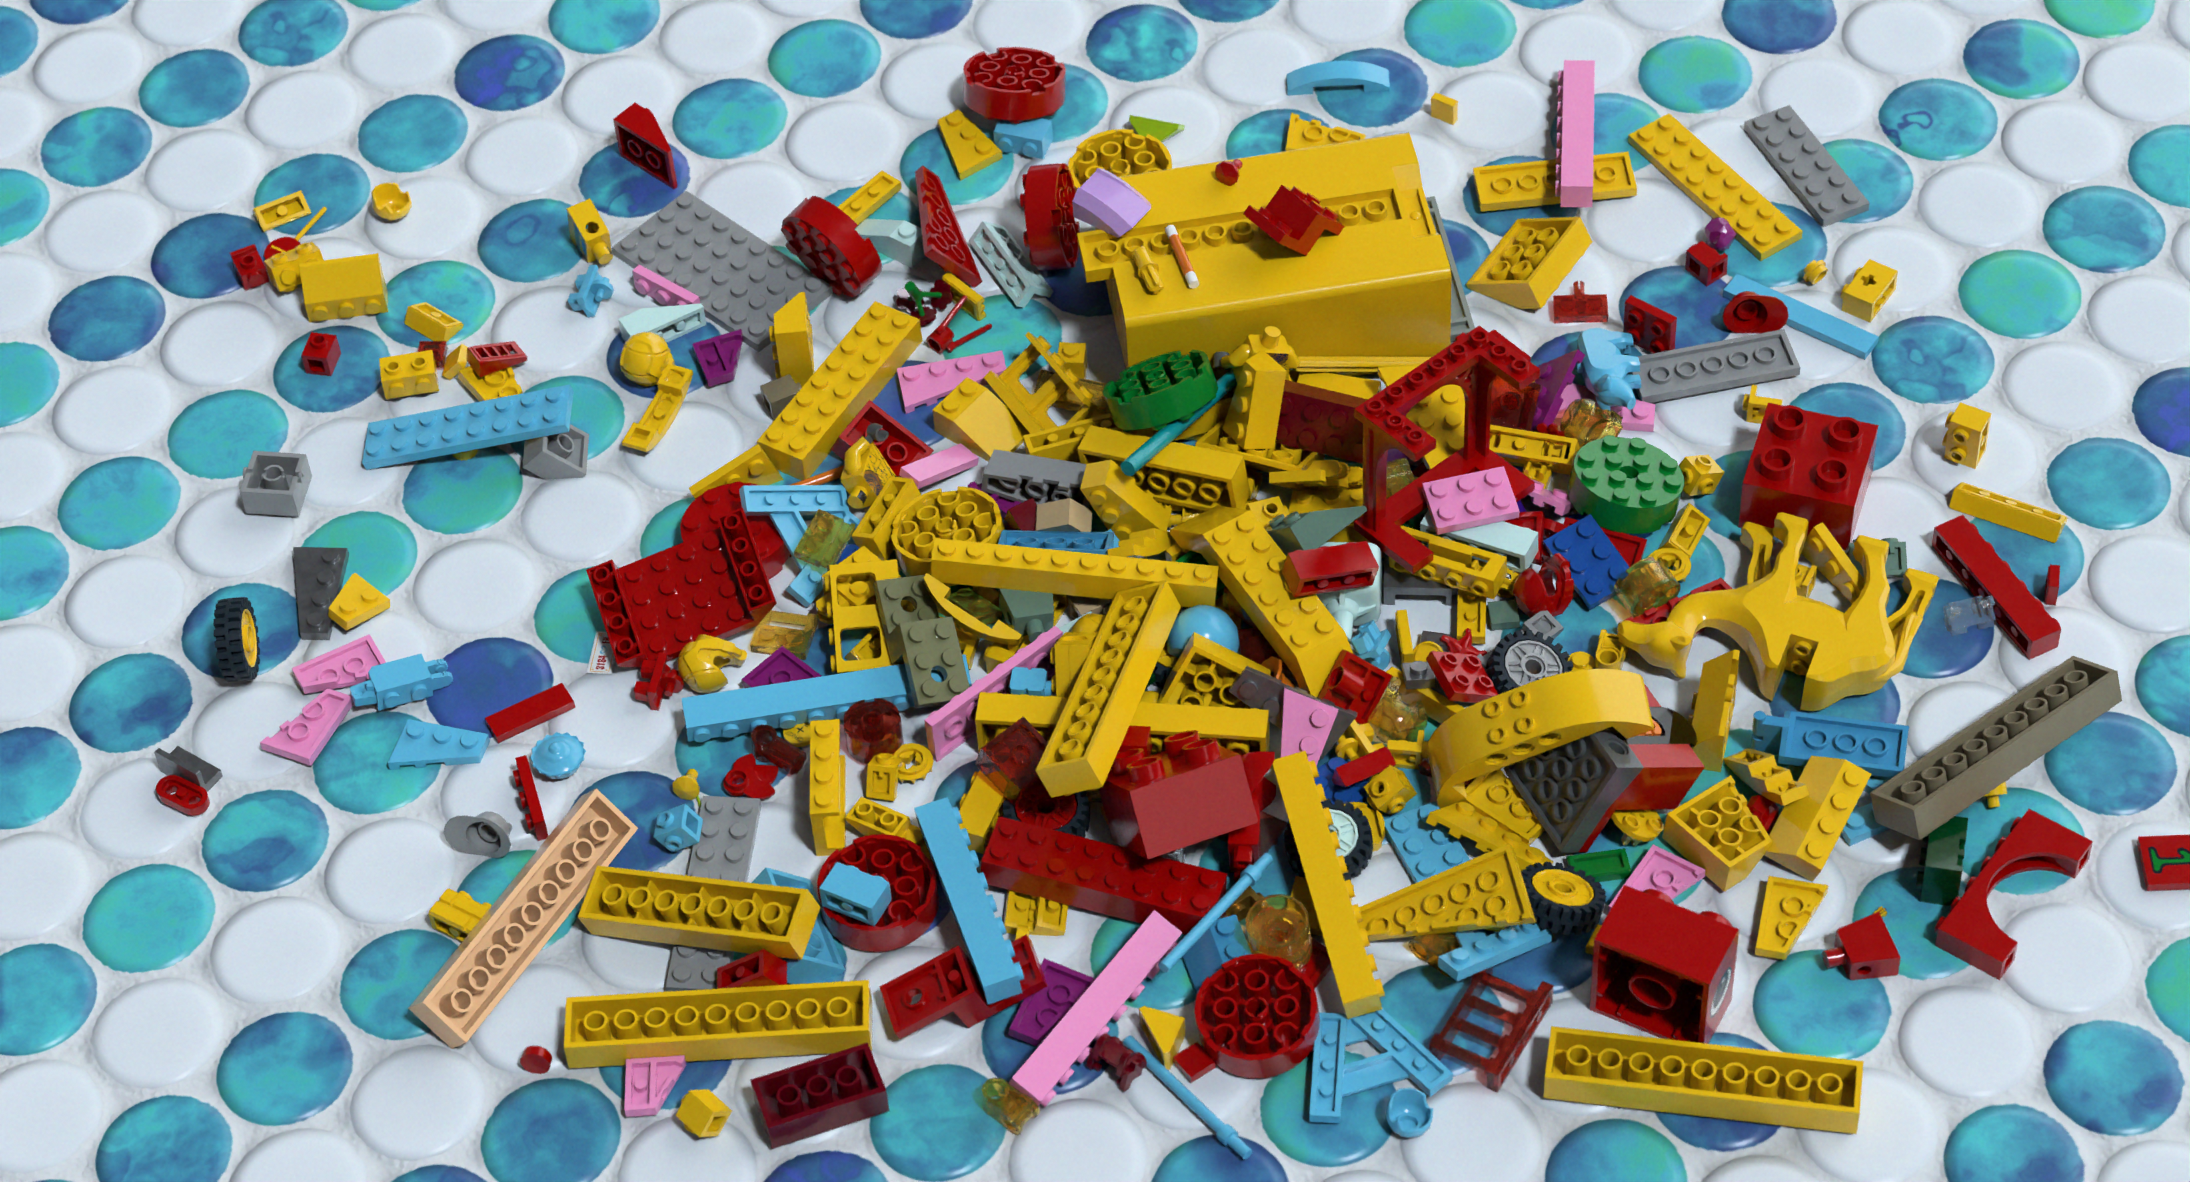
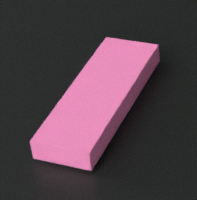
M960 443L902 466L899 475L902 478L913 479L919 489L977 466L979 457Z

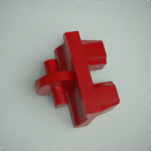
M659 652L657 660L643 659L641 677L651 679V681H636L634 694L636 700L649 702L651 710L659 711L664 694L672 696L673 693L680 692L684 686V680L678 675L679 672L675 669L671 670L666 664L667 653Z

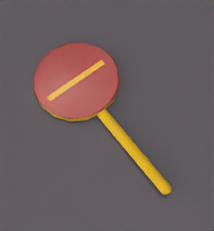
M323 207L295 238L281 237L269 243L264 251L265 260L275 254L295 249L300 245L299 240L327 211V208Z

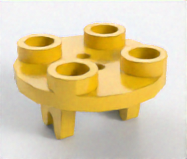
M1655 809L1615 810L1611 816L1615 825L1624 833L1621 838L1623 845H1627L1630 841L1632 846L1638 845L1641 841H1653L1664 830V824L1661 822V818Z

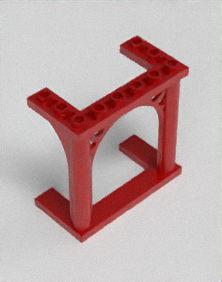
M1481 326L1476 327L1354 409V417L1363 423V506L1367 509L1363 516L1354 521V530L1371 543L1377 545L1381 551L1412 574L1433 561L1434 552L1399 527L1427 508L1422 492V483L1504 466L1516 502L1535 490V482L1489 449L1491 392L1493 382L1497 376L1520 391L1540 378V368ZM1442 386H1460L1465 397L1464 447L1386 499L1388 450L1398 449L1416 462L1436 448V439L1405 416L1415 404Z

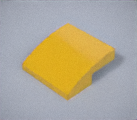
M1007 890L1003 919L1006 933L1016 934L1018 925H1024L1030 928L1029 935H1064L1068 905L1050 901L1043 897H1035Z

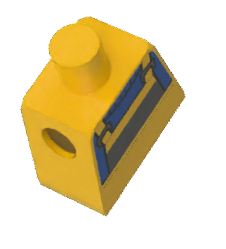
M591 199L567 208L570 239L585 260L590 263L598 260L600 264L610 262L613 258L610 233Z

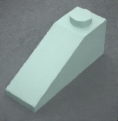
M865 219L855 229L863 239L869 238L878 252L908 267L914 268L925 256L921 228L905 220Z
M701 303L642 308L618 319L621 336L625 342L632 335L641 332H652L664 338L667 343L707 325L704 307Z

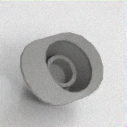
M486 811L475 817L456 816L449 819L445 824L444 835L448 843L460 852L500 858L505 856L510 850L509 834L512 830V824L506 822L499 814Z

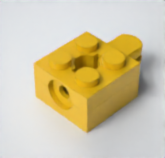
M863 545L839 564L882 560ZM829 570L821 576L824 596L816 601V609L821 622L833 624V618L828 619L827 602L832 601L831 592H826L825 575H830ZM872 574L839 577L837 579L839 606L875 604L877 600L873 584L876 581V577Z
M1065 632L1055 643L1054 647L1051 648L1050 660L1051 664H1055V675L1052 676L1051 687L1052 692L1056 693V697L1069 698L1098 632Z

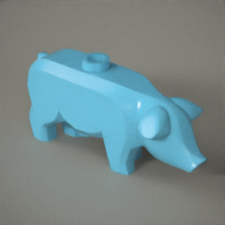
M1591 328L1579 334L1577 349L1585 354L1582 363H1576V373H1582L1586 388L1596 396L1597 405L1606 416L1610 415L1611 407L1622 406L1629 410L1633 409L1636 404V398L1632 389L1641 388V379L1639 374H1627L1629 372H1640L1639 357L1624 355L1631 353V346L1634 345L1632 334L1609 331L1602 328Z

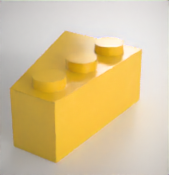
M1113 460L1086 464L1080 490L1108 530L1111 529L1120 541L1129 539V533L1151 528L1167 531L1172 512L1168 505L1161 506L1153 499L1154 494L1149 490L1144 492L1135 484L1136 479L1125 475L1121 467Z

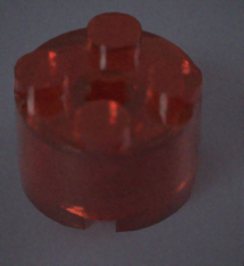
M874 698L873 702L866 703L865 700H861L853 704L844 715L847 751L855 760L868 764L874 755L880 753L894 755L901 745L904 744L901 717L897 707L891 702L881 698Z

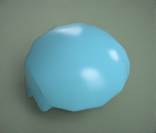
M1402 1088L1391 1094L1386 1108V1119L1396 1134L1406 1138L1419 1137L1430 1129L1433 1119V1108H1429L1426 1102V1095L1423 1092L1413 1088Z

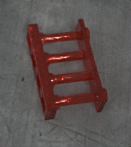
M1493 966L1473 974L1469 988L1441 1033H1435L1429 1050L1432 1051V1054L1439 1061H1441L1444 1054H1448L1484 1070V1074L1487 1075V1089L1498 1093L1552 1005L1553 985L1542 981L1536 991L1532 990L1530 992L1493 976ZM1488 986L1525 1002L1526 1008L1523 1013L1518 1012L1515 1014L1481 999L1480 996ZM1472 1009H1475L1512 1025V1031L1509 1036L1506 1034L1500 1036L1468 1022L1466 1019ZM1461 1031L1497 1047L1499 1052L1495 1058L1487 1059L1453 1044L1452 1041L1457 1033Z

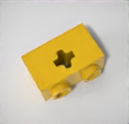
M1869 259L1863 267H1859L1856 270L1852 282L1845 284L1840 295V298L1843 299L1842 311L1871 323L1896 290L1898 271Z

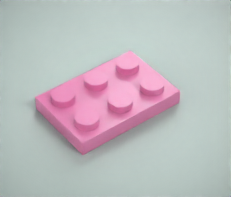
M1504 466L1422 483V492L1437 535L1519 518L1520 511Z

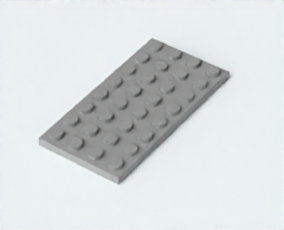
M688 191L682 193L612 247L613 255L633 269L641 265L699 296L700 303L704 307L705 317L728 332L741 329L743 342L758 352L771 343L769 326L774 325V313L799 292H805L808 313L834 293L832 286L828 282L817 278L808 269Z

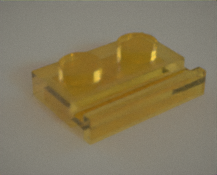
M818 509L796 547L794 557L817 567L822 566L829 571V565L836 564L855 531V524L845 523L844 519Z

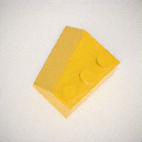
M1731 775L1667 813L1662 837L1688 861L1705 869V875L1724 892L1746 879L1772 845V840L1756 815H1752L1747 807L1748 801L1735 788L1736 782Z

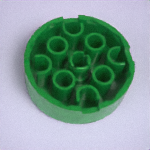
M1180 350L1168 352L1143 360L1120 372V379L1115 383L1114 381H1109L1103 389V395L1115 426L1122 429L1123 432L1151 427L1152 430H1160L1174 420L1183 421L1193 417L1194 411L1215 399L1218 391V384L1207 354L1200 350H1191L1189 352L1190 355H1181Z
M1607 435L1604 438L1591 441L1579 449L1573 462L1567 493L1574 508L1581 515L1585 513L1591 514L1600 527L1628 534H1644L1660 530L1661 525L1668 521L1671 523L1674 519L1684 487V476L1675 459L1671 458L1661 449L1646 443L1645 440Z

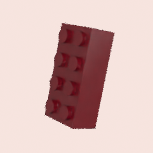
M1285 380L1275 443L1363 464V423L1354 417V409L1368 399Z
M868 1042L750 1080L754 1101L772 1149L889 1111L886 1088Z

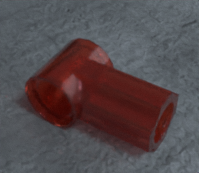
M760 725L751 732L752 752L755 759L760 762H771L791 775L797 774L803 768L807 754L777 736L776 730L772 726Z

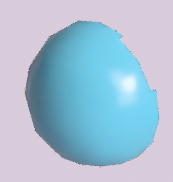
M1200 604L1185 609L1177 615L1166 640L1168 653L1177 658L1180 657L1193 632L1236 653L1240 646L1237 626L1229 615L1220 608Z

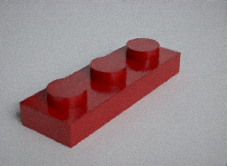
M527 755L516 757L518 769L513 770L516 786H523L524 791L518 792L522 808H529L530 813L525 814L529 831L535 830L538 841L547 839L548 831Z

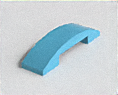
M1321 62L1301 67L1287 74L1288 95L1313 94V87L1364 85V92L1390 91L1388 69L1365 62Z

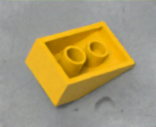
M968 377L932 409L935 432L956 444L961 443L971 452L988 462L994 449L1014 452L1024 442L1023 435L1030 434L1013 412L988 388Z

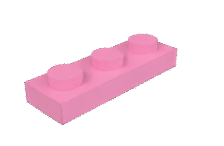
M641 265L632 270L634 285L637 291L652 297L661 305L700 304L699 296Z

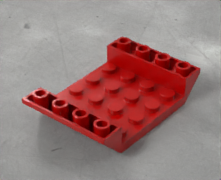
M743 507L716 517L720 528L618 568L613 560H609L586 570L619 667H641L643 659L657 660L659 652L667 653V661L679 657L683 647L690 642H694L698 635L704 634L725 639L757 626L777 604Z

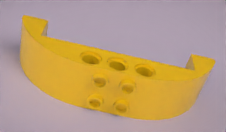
M1589 669L1565 672L1522 685L1473 704L1452 715L1434 731L1427 747L1438 807L1443 808L1467 799L1464 786L1465 781L1612 726L1626 739L1653 730L1654 726L1643 677L1640 674L1615 669Z

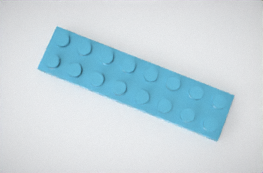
M569 384L368 423L362 464L366 470L569 432L574 391Z

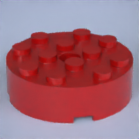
M1002 47L997 48V53L988 55L983 51L969 58L964 64L963 99L970 109L983 115L987 120L1002 119L1017 124L1023 122V120L1051 116L1065 102L1066 69L1063 62L1057 63L1055 61L1054 55L1037 49Z
M1065 163L1032 165L1029 167L1027 174H1023L1022 182L1025 193L1020 194V205L1022 210L1025 209L1027 230L1024 231L1023 239L1025 247L1030 248V263L1035 265L1039 271L1074 268L1079 254L1077 233H1080L1079 221L1076 222L1073 216L1072 201L1076 191L1071 172Z
M812 196L809 199L806 197L783 219L781 231L787 240V249L792 254L797 255L801 262L810 270L811 274L828 282L832 286L834 294L840 296L843 293L849 297H856L882 271L881 259L870 239H863L855 230L858 225L846 213L829 201L817 196Z
M738 481L708 489L689 505L682 517L680 528L682 543L720 528L716 517L742 507L739 489L743 485L757 484ZM769 515L746 516L769 580L783 570L782 565L792 555Z
M875 834L852 840L853 844L840 851L836 849L823 864L817 882L822 918L827 929L836 939L858 950L887 952L908 945L927 931L938 911L939 893L934 865L931 859L929 860L921 851V847L899 836ZM836 862L847 866H855L862 872L872 876H880L889 882L892 900L875 926L822 906L819 888Z
M1249 954L1223 963L1221 969L1210 978L1207 977L1204 980L1195 1001V1018L1202 1047L1214 1059L1217 1066L1236 1076L1259 1079L1285 1073L1296 1067L1308 1056L1318 1036L1320 1015L1313 984L1306 974L1304 975L1293 966L1292 962L1278 956Z

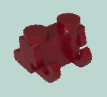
M1104 1033L1097 1040L1095 1047L1090 1049L1086 1067L1089 1069L1100 1071L1102 1065L1098 1061L1104 1059L1116 1067V1075L1120 1077L1116 1084L1119 1085V1089L1125 1092L1130 1088L1132 1081L1141 1075L1142 1070L1147 1066V1061L1142 1053L1125 1048L1119 1038Z

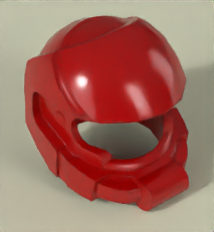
M1556 553L1547 562H1544L1539 573H1536L1531 568H1527L1514 581L1512 593L1515 596L1516 603L1520 610L1530 618L1538 612L1546 610L1553 617L1563 614L1573 599L1574 580L1571 578L1570 562L1560 553ZM1553 572H1555L1557 576V580L1555 582L1556 590L1553 584Z

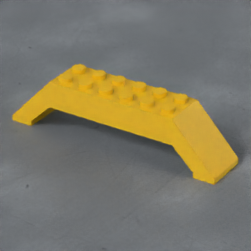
M1217 505L1170 529V534L1185 553L1188 551L1200 553L1209 565L1219 566V578L1293 673L1299 688L1307 691V694L1318 698L1342 649L1353 654L1345 631L1316 594L1293 597L1282 573L1286 555L1251 510Z

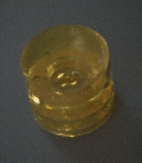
M1277 894L1259 899L1249 909L1246 916V931L1251 953L1284 958L1292 962L1293 966L1300 970L1309 961L1313 951L1309 917L1304 905L1294 897Z

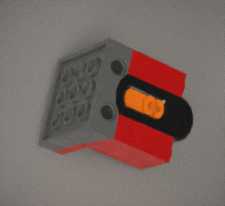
M1646 685L1644 686L1653 721V730L1626 739L1612 726L1503 768L1561 853L1588 852L1615 810L1676 809L1705 768L1693 751L1697 744V734L1693 726L1678 712L1661 707Z

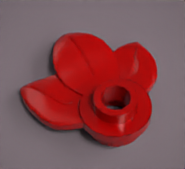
M752 753L744 755L734 762L733 769L726 774L723 781L724 789L733 796L745 795L748 798H760V800L769 798L775 794L771 784L776 780L779 768L773 765H756V760Z

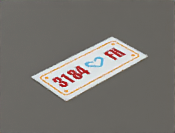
M596 631L586 673L612 674L615 656L607 632Z

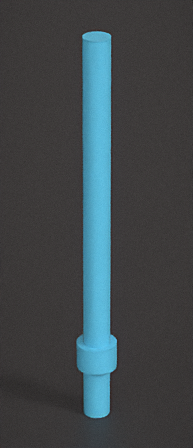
M1264 853L1253 865H1248L1240 874L1241 878L1159 963V968L1163 972L1167 973L1249 886H1254L1261 879V873L1273 862L1270 854Z
M1132 1035L1125 1038L1123 1045L1134 1052L1142 1053L1147 1061L1146 1067L1217 1133L1216 1137L1225 1146H1230L1244 1160L1251 1156L1252 1150L1238 1137V1132L1230 1124L1225 1125Z

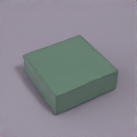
M1516 600L1488 602L1491 630L1520 628Z

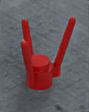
M962 296L944 321L927 337L928 345L935 352L941 354L946 349L951 353L956 347L992 328L991 324H987L953 342L954 333L947 326L967 300V296Z

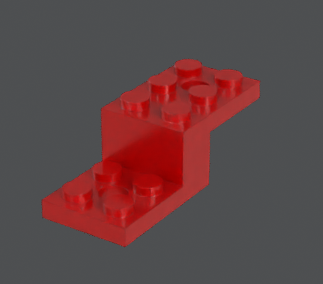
M1024 935L1011 942L1015 952V957H1012L1013 963H1020L1024 975V980L1020 981L1022 993L989 1005L971 960L959 945L880 986L895 1034L901 1039L951 1012H954L969 1028L1046 988L1048 985L1031 939ZM922 994L921 999L917 1003L910 1004L915 995Z

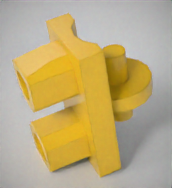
M1354 719L1337 740L1339 744L1335 749L1337 757L1353 761L1385 746L1383 743L1372 745L1374 730L1369 723L1358 724Z

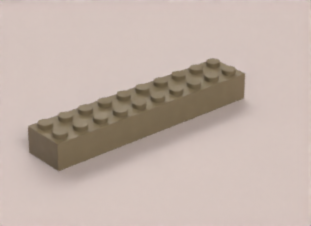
M2076 656L2070 657L1870 792L1876 823L1917 840L1926 837L1933 830L1948 822L1949 819L1968 808L1981 797L1990 793L1997 786L2009 780L2013 775L2120 703L2122 697L2118 671Z

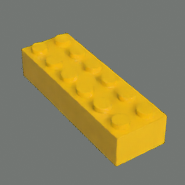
M1090 425L1077 448L1080 463L1089 464L1111 459L1121 467V463L1151 437ZM1171 442L1132 476L1136 479L1135 484L1144 492L1149 490L1154 494L1153 499L1155 501L1207 511L1217 505L1243 509L1251 494L1243 455L1184 443Z

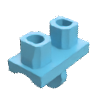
M596 264L589 265L586 274L577 276L575 282L579 292L570 294L568 303L573 311L583 310L587 317H594L602 299L611 298L614 288L609 283L610 280L608 278L602 277L599 274Z
M1374 620L1360 625L1357 629L1359 634L1350 641L1356 651L1354 655L1384 670L1390 663L1389 652L1385 649L1391 638L1389 630L1386 629L1380 632Z

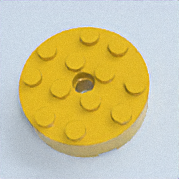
M1130 129L1108 130L1087 138L1076 147L1077 151L1068 162L1075 191L1096 172L1097 168L1105 169L1117 177L1172 169L1171 155L1161 141L1149 134L1146 137L1134 134V130Z
M958 487L957 491L942 492L940 488L920 495L900 510L892 523L893 532L891 539L900 569L907 577L925 575L926 573L931 575V558L935 538L998 544L1001 532L1005 528L998 504L987 493L970 487ZM943 583V584H945V585L948 586V587H949V586L960 585V584Z

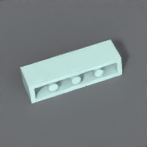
M1428 510L1420 523V531L1507 557V568L1519 573L1530 567L1538 552V532L1505 521L1437 535ZM1472 556L1473 559L1488 562L1487 560Z

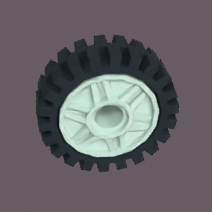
M1326 799L1322 807L1323 809L1329 807L1333 820V825L1328 827L1330 832L1336 831L1341 847L1336 849L1337 857L1344 856L1348 870L1347 873L1343 874L1345 881L1351 880V874L1355 877L1359 876L1361 868L1366 869L1368 860L1372 858L1373 837L1368 819L1366 816H1363L1362 811L1358 807L1354 809V805L1349 802L1344 806L1343 800L1336 799L1335 804H1332L1331 799ZM1288 821L1287 830L1284 833L1286 855L1295 873L1298 872L1299 877L1306 878L1291 825Z

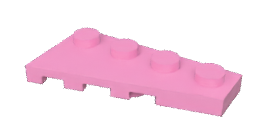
M1003 351L897 368L905 413L914 412V407L922 404L930 406L937 403V399L947 396L966 377L982 386L987 385L988 382L983 377L990 370L1000 375L1006 369Z

